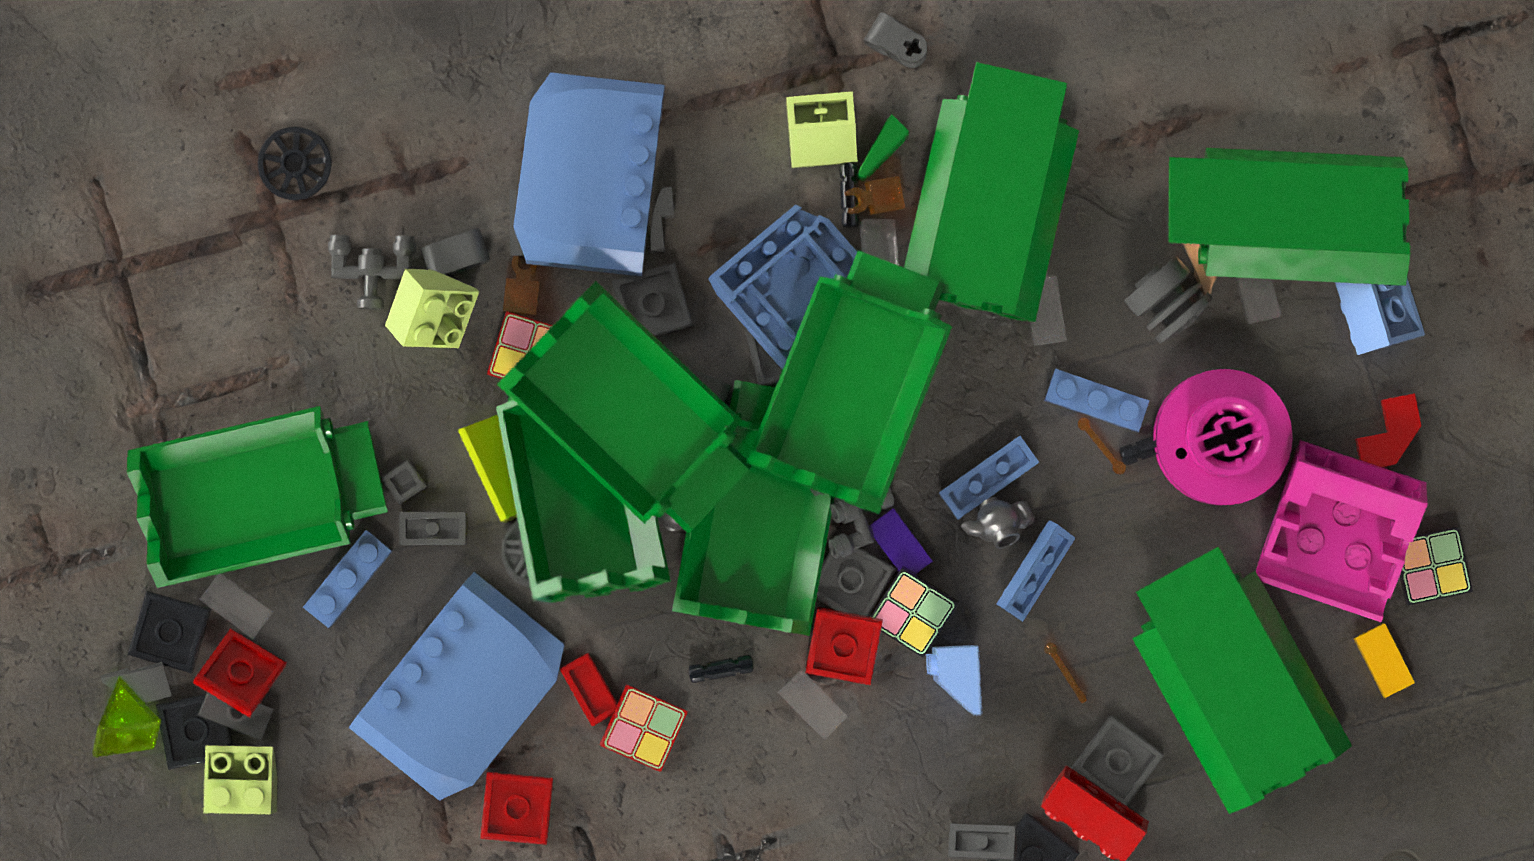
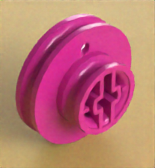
M1232 369L1206 371L1181 382L1162 402L1153 427V441L1156 440L1157 446L1154 449L1158 453L1155 457L1166 479L1185 496L1210 505L1240 504L1266 492L1282 475L1292 449L1291 421L1280 397L1261 379L1249 373ZM1224 412L1237 413L1243 417L1235 420V417L1228 416L1209 421L1213 416L1224 414ZM1247 423L1251 428L1250 433L1228 440V445H1215L1206 449L1204 445L1205 439L1223 433L1222 430L1234 429ZM1252 440L1249 450L1242 457L1230 458L1226 461L1215 458L1238 455L1246 449L1244 442ZM1179 448H1182L1185 455L1183 459H1179L1176 456V451Z

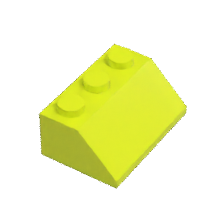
M498 415L459 429L458 432L500 521L507 523L517 518Z

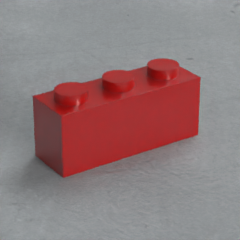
M1067 765L1046 792L1041 807L1045 809V813L1051 819L1057 822L1063 821L1072 828L1076 836L1084 841H1092L1099 846L1100 851L1112 860L1117 858L1120 861H1126L1146 835L1149 825L1148 820Z

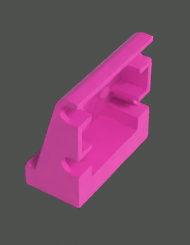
M1300 440L1256 567V573L1261 582L1382 622L1387 599H1391L1404 566L1408 545L1410 542L1413 543L1427 507V482Z

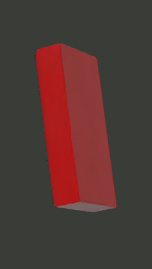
M589 652L560 668L562 675L592 727L613 715L618 703Z

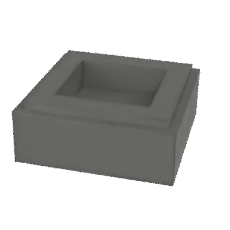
M407 459L381 477L399 505L428 487L410 459Z

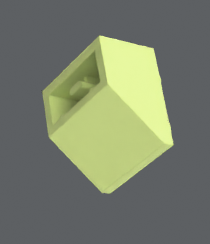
M853 91L786 97L792 168L835 165L849 162L857 163Z
M405 269L385 326L403 347L459 348L479 291L470 285L434 270Z
M206 745L204 813L273 814L277 812L278 778L274 747Z

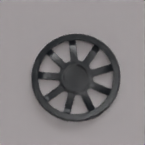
M287 127L276 131L267 138L258 155V172L262 182L269 191L282 199H308L327 184L331 173L332 157L327 144L318 134L303 127ZM294 132L293 149L288 150L279 136ZM300 133L314 139L303 151L299 150ZM273 141L276 142L283 152L282 157L265 154L268 146ZM319 144L325 157L309 159L307 155ZM263 160L280 163L281 167L265 175ZM325 163V171L322 178L309 170V165ZM284 173L286 178L281 189L278 190L268 180ZM304 174L318 182L315 187L307 192L302 179ZM292 178H296L300 194L286 193Z

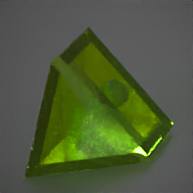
M120 676L117 679L98 725L92 752L95 758L155 749L161 723L160 719Z

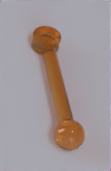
M1087 418L1079 419L1077 423L1078 428L1086 431L1111 462L1113 472L1123 474L1126 470V465L1121 461H1117L1090 427L1091 424Z
M1052 642L1047 643L1044 647L1045 653L1052 656L1077 698L1083 704L1087 701V698L1057 654V646Z

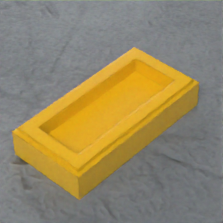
M1383 623L1354 638L1383 698L1415 683L1386 624Z

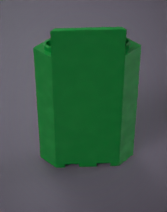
M976 62L969 95H957V100L943 99L904 265L906 269L945 284L939 301L965 309L991 312L1012 320L1036 322L1079 130L1067 125L1068 120L1060 118L1068 83Z
M1207 147L1205 158L1169 157L1168 241L1169 243L1199 244L1198 264H1203L1206 276L1406 286L1410 261V242H1406L1407 225L1410 224L1409 199H1405L1406 182L1409 180L1408 167L1403 157Z
M857 251L847 278L837 274L834 275L833 279L820 276L746 463L781 478L784 477L822 494H828L841 499L853 506L879 514L952 329L951 325L940 320L942 315L935 312L945 284L861 251Z
M597 281L576 300L497 384L644 524L653 515L660 518L666 512L689 534L753 466L746 463L747 459L730 444L738 435L734 429L740 424L742 419Z
M735 380L730 409L742 421L734 429L738 435L730 444L748 459L776 387ZM752 466L689 534L686 532L672 611L810 636L832 515L830 505L834 503L835 497L828 494L814 496L809 488L784 477L781 478Z
M511 397L508 398L507 403L496 406L533 600L554 603L565 601L566 597L584 594V598L610 595L612 591L629 588L630 592H636L670 582L671 579L658 517L653 515L644 524Z
M320 406L131 449L127 453V475L137 494V521L147 540L146 565L157 588L350 544V530L355 528L354 520L388 512L369 422L366 421L334 429L331 419H325Z
M1218 546L1136 592L1151 620L1141 625L1143 632L1132 639L1229 814L1259 802L1265 798L1266 794L1277 788L1286 787L1306 776V772L1321 764L1325 765L1333 761L1352 747L1350 740L1256 571L1245 576L1240 571L1234 574Z

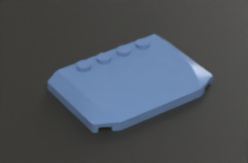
M550 73L530 101L514 219V231L524 254L526 264L642 276L665 85Z
M794 205L708 278L718 297L782 370L819 277L833 279L834 275L837 274L847 278L857 253L829 219L805 212L798 205Z
M473 572L359 712L349 728L436 799H444L475 784L556 683L565 644L480 575Z

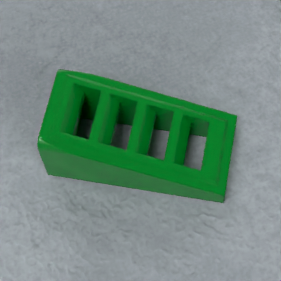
M892 114L886 120L859 169L857 178L861 182H865L909 137V130Z

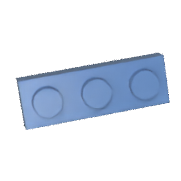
M1055 369L1044 399L1046 402L1137 433L1141 428L1149 404V400Z
M1018 436L940 491L939 495L958 520L1034 467L1039 461L1022 437Z
M1049 520L1022 561L1009 585L1004 590L997 605L1023 622L1072 545L1075 537L1058 524Z
M365 530L303 608L326 627L330 628L392 553V550L368 530Z

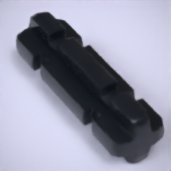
M851 162L842 163L839 167L840 178H842L840 182L841 209H844V212L841 213L842 226L847 228L857 227L860 223L859 212H857L859 208L858 181H855V178L858 176L857 164Z
M1153 436L1135 442L1136 446L1132 447L1129 444L1119 449L1120 458L1125 466L1137 463L1138 458L1145 460L1158 454L1154 449L1157 446L1156 440L1153 441Z
M745 655L739 656L736 660L728 658L707 662V665L703 666L702 663L691 665L688 671L691 682L697 683L705 681V678L713 680L735 676L738 672L740 674L751 673L754 670L752 657Z

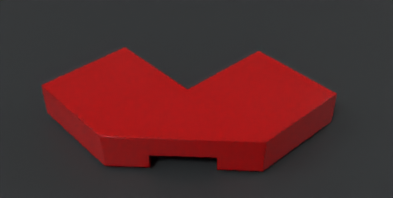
M1415 393L1380 400L1387 433L1355 439L1359 460L1379 467L1397 464L1422 426Z

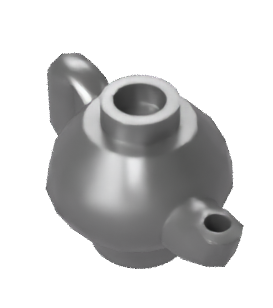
M993 497L980 504L976 521H966L961 525V528L967 535L980 537L987 542H993L997 549H1003L1018 541L1020 535L1017 529H1025L1028 525H1031L1034 522L1035 516L1026 501L1010 504Z

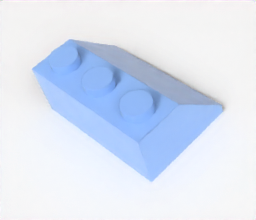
M1408 278L1406 286L1334 282L1341 300V310L1346 316L1351 332V342L1355 346L1357 355L1425 335Z
M978 646L932 647V654H926L927 674L933 675V680L964 709L974 715H981Z

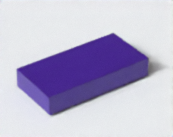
M894 508L869 526L873 538L898 572L904 566L916 574L933 562Z

